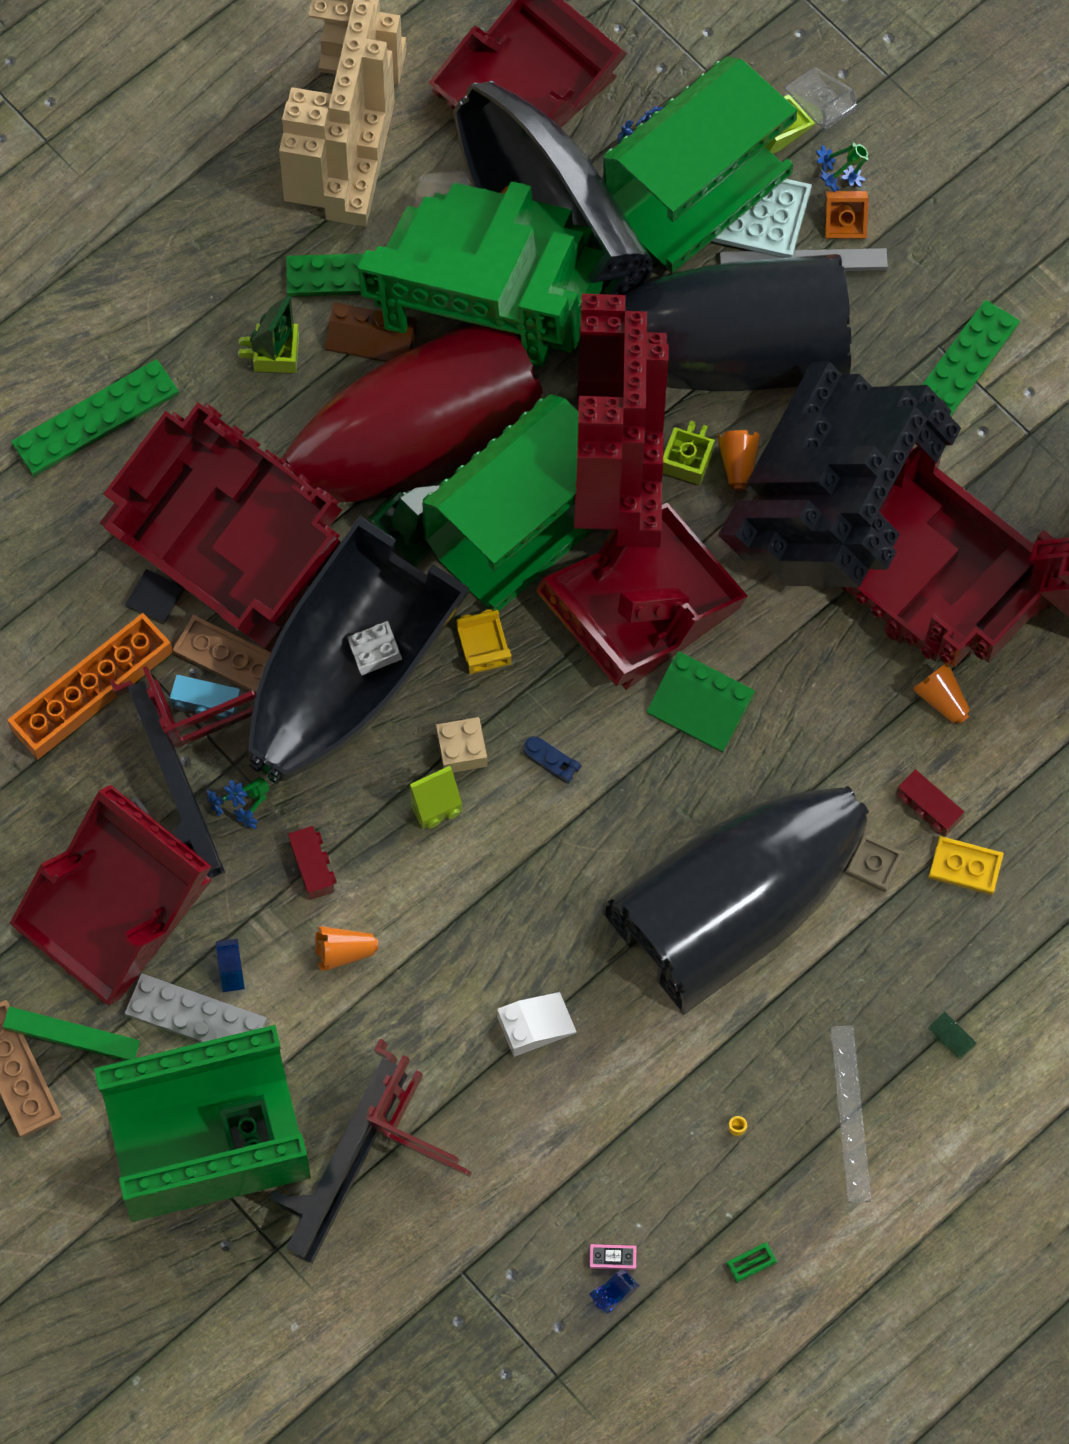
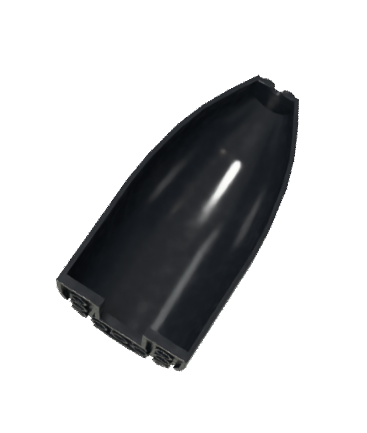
M494 81L471 84L467 88L466 96L458 101L453 114L460 147L472 187L501 193L506 187H509L511 182L522 183L531 186L533 201L572 209L573 224L591 228L594 236V249L605 252L588 275L591 283L605 281L600 294L624 295L645 284L653 270L651 268L652 259L602 177L583 151L555 121L517 94L495 84Z
M838 254L737 261L703 266L666 275L638 286L624 294L625 311L647 312V332L666 333V344H669L667 387L702 391H750L798 387L811 362L829 361L841 374H850V344H852L851 327H847L850 323V304L845 269L842 266V258Z
M360 516L295 607L265 664L259 683L250 728L248 758L251 762L249 766L256 772L262 771L267 774V778L277 785L280 781L284 782L321 763L358 737L387 708L406 685L468 595V586L432 564L428 573L425 574L394 554L396 540ZM388 621L402 660L361 675L348 637Z
M849 786L787 795L755 805L718 823L689 841L605 901L602 914L629 947L636 943V940L658 966V984L683 1015H685L778 947L824 903L840 881L856 852L866 829V815L869 811L864 803L857 801L853 790Z

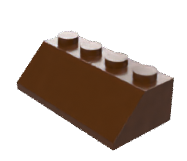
M334 302L329 319L325 351L388 362L412 350L416 333V318L406 316L408 328L405 334L385 329L382 311Z

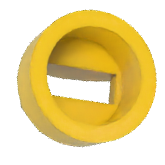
M735 1116L729 1121V1132L732 1135L741 1136L746 1132L747 1122L743 1117Z

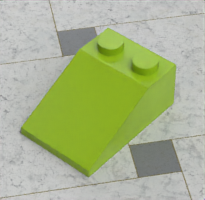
M790 95L784 98L797 109V120L765 146L772 154L782 150L816 124Z
M450 766L410 784L411 808L423 830L434 828L441 821L447 818L453 819L462 812V801Z

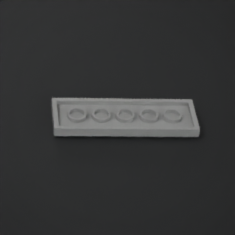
M142 973L125 1011L126 1017L199 1043L263 1028L267 1022V1017Z

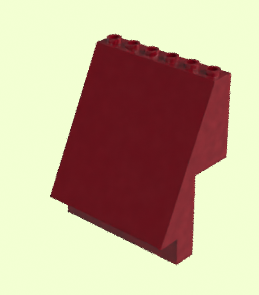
M512 0L487 32L474 25L428 83L433 87L432 92L440 98L444 96L448 100L446 104L455 109L458 101L466 96L467 88L471 84L494 81L495 84L517 94L539 108L562 127L617 77L613 71L628 53L565 0Z
M668 503L662 505L660 548L617 546V530H612L597 554L544 577L536 590L614 685L618 686L621 684L625 690H628L675 656L678 651H682L738 611L748 597ZM677 587L689 597V604L682 605L673 619L630 623L618 613L620 593Z
M109 785L98 791L68 849L41 863L9 924L18 933L30 940L35 947L47 954L52 961L65 969L69 975H72L82 983L86 989L94 993L100 1001L110 1006L124 996L212 880L207 874L212 866L116 788Z

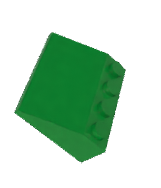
M678 651L646 713L723 753L754 701L755 690Z

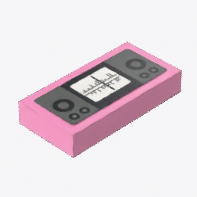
M591 1244L590 1269L636 1270V1246Z

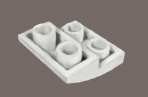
M388 621L348 637L361 675L402 660Z

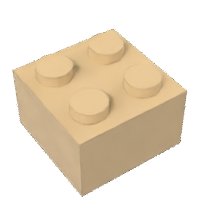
M479 717L436 724V735L443 769L450 766L454 773L487 767V754Z

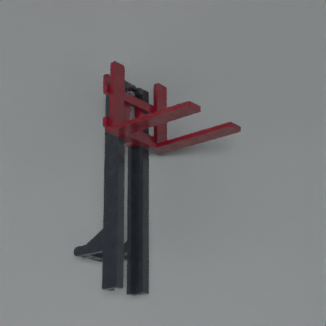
M147 666L142 668L150 687H148L145 681L134 685L130 680L117 685L116 681L111 679V686L117 696L130 691L182 819L172 832V835L188 848L194 849L198 856L212 866L207 874L210 879L226 873L175 747H181L251 717L254 706L181 737L179 732L255 699L254 691L245 693L175 723L162 688L157 679L153 680Z
M379 1039L374 1048L375 1053L383 1058L314 1194L285 1196L277 1191L271 1193V1199L279 1206L301 1217L286 1248L295 1252L294 1255L312 1264L378 1133L468 1177L472 1174L468 1169L458 1165L460 1161L458 1157L397 1129L423 1074L416 1070L404 1092L402 1086L408 1076L405 1070L410 1059L403 1055L397 1065L398 1059L392 1053L385 1051L388 1044L383 1039ZM397 1098L400 1103L389 1123L386 1118Z

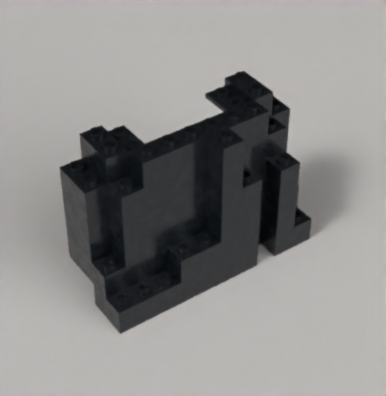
M829 361L811 362L747 481V484L759 495L758 499L737 500L718 536L744 561H762L787 586L860 587L869 570H888L897 553L893 547L900 533L879 511L914 444L933 463H937L945 447L953 445L961 427L950 416L952 411L928 385L872 387L861 374H841Z

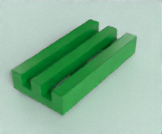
M765 1242L727 1261L726 1265L737 1284L777 1264L778 1261L768 1243ZM764 1249L767 1252L737 1268L734 1267L735 1264ZM770 1257L771 1260L738 1275L739 1272Z

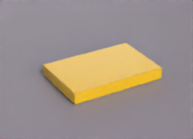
M939 836L928 878L993 896L1004 853Z

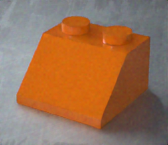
M825 191V238H867L869 202L867 191Z

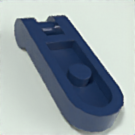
M530 737L524 743V753L529 759L567 784L573 779L572 775L582 767L578 761L571 759L539 737ZM563 765L568 767L565 771L561 770Z

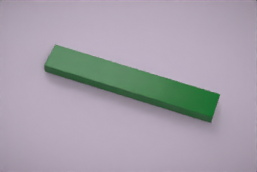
M10 1006L3 1024V1030L123 1061L135 1059L140 1045V1040Z

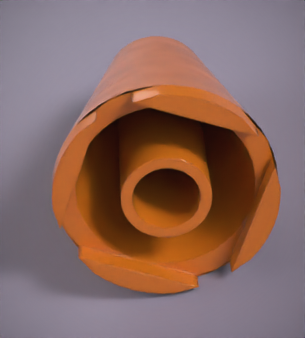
M747 430L724 432L723 437L721 434H718L717 440L729 486L733 487L736 491L746 490V487L749 486L747 481L754 470L760 434L754 432V435H748Z
M944 664L913 688L916 694L952 724L956 721L958 724H961L969 718L967 713L970 709L949 664Z
M325 926L317 927L320 932L315 934L316 956H320L322 961L318 962L320 971H328L374 956L375 951H378V940L374 938L372 933Z

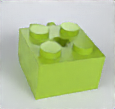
M259 323L256 324V331L258 330V328H259V326H260ZM294 324V328L275 361L247 348L238 351L239 357L253 359L254 372L297 373L298 324ZM240 337L239 344L241 346L252 347L250 337Z
M690 421L687 431L674 427L663 455V474L701 485L714 450L715 440L705 437L708 429L706 425L701 427L699 435L693 433L696 422Z

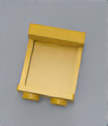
M485 610L481 614L473 616L464 615L456 620L457 631L469 674L511 665V653L506 644L498 610Z

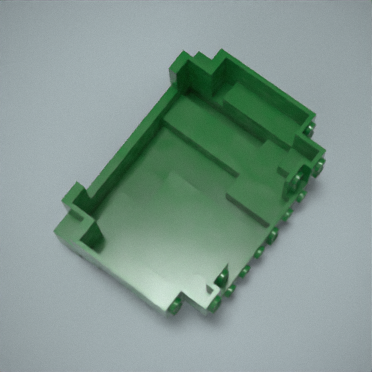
M453 182L448 194L435 192L433 197L424 196L419 208L407 206L387 246H377L375 251L366 250L357 270L361 297L374 299V306L382 308L386 330L405 334L408 328L405 307L520 334L522 346L532 365L544 367L552 349L573 353L580 338L582 294H600L605 284V281L591 283L588 278L589 273L605 252L594 249V236L591 228L573 224L572 209L533 201L531 186L511 182L504 194Z

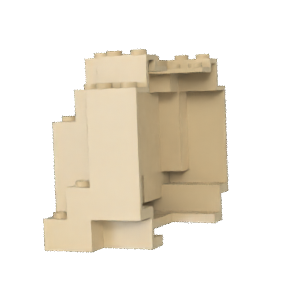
M312 0L308 16L325 21L321 37L322 54L318 70L323 73L335 74L336 78L332 94L291 87L282 118L283 136L279 149L284 201L325 208L326 220L367 227L395 103L394 84L399 85L406 55V37H401L400 15L380 12L379 0Z

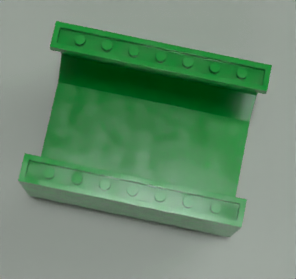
M725 57L722 61L714 63L706 74H701L691 86H686L679 96L675 99H670L662 110L654 112L646 123L638 125L630 136H625L620 141L619 145L614 149H609L604 154L603 181L644 248L671 274L792 175L793 163L788 158L781 162L765 146L797 120V109L741 58Z
M549 394L545 399H539L532 410L524 412L514 425H509L504 429L503 434L499 438L492 439L486 449L475 453L467 465L460 466L454 476L442 481L435 492L428 493L423 499V533L425 541L437 560L458 581L468 586L469 592L488 610L501 611L595 530L574 528L579 412L564 398Z
M276 1025L94 1068L99 1092L102 1093L121 1172L119 1182L131 1223L311 1178L307 1152L302 1133H299L282 1062L281 1046ZM264 1094L275 1140L230 1151L219 1111L220 1106Z

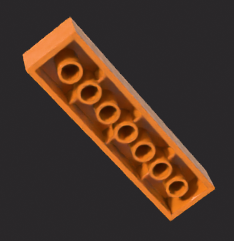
M144 613L140 614L7 720L10 730L37 760L118 697L111 686V679H114L117 685L130 680L134 684L145 675L142 667L147 666L151 670L173 653L171 642Z

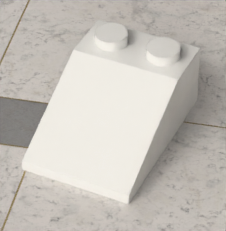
M560 992L520 1000L497 1009L498 1020L514 1057L576 1034L575 1027Z

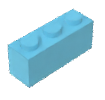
M176 675L170 695L171 706L176 710H190L198 714L241 696V692L238 688ZM239 706L216 715V718L223 720L237 714Z

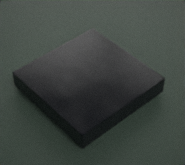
M146 569L125 605L127 608L139 614L144 613L146 617L164 625L182 595L184 587Z

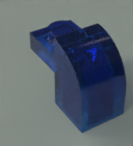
M238 938L217 941L216 950L222 991L244 990L245 984Z
M626 1269L616 1272L604 1285L595 1288L589 1295L592 1297L596 1307L609 1314L626 1301L640 1285Z

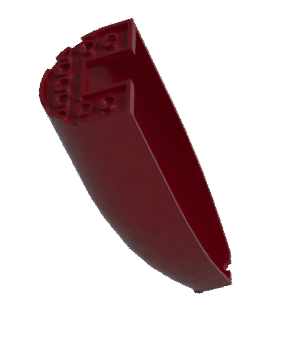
M469 323L389 360L340 391L314 415L280 459L282 463L286 462L294 469L292 473L297 477L302 474L310 480L309 486L313 489L318 486L339 502L389 497L392 493L406 492L454 475L460 466H465L471 461L475 453L486 449L492 439L499 438L507 426L514 425L524 412L532 410L536 402L542 398L541 394H543L538 378H533L534 374L531 368L533 365L515 333Z

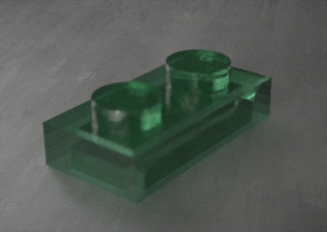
M946 1012L940 1015L928 1028L960 1060L977 1044Z

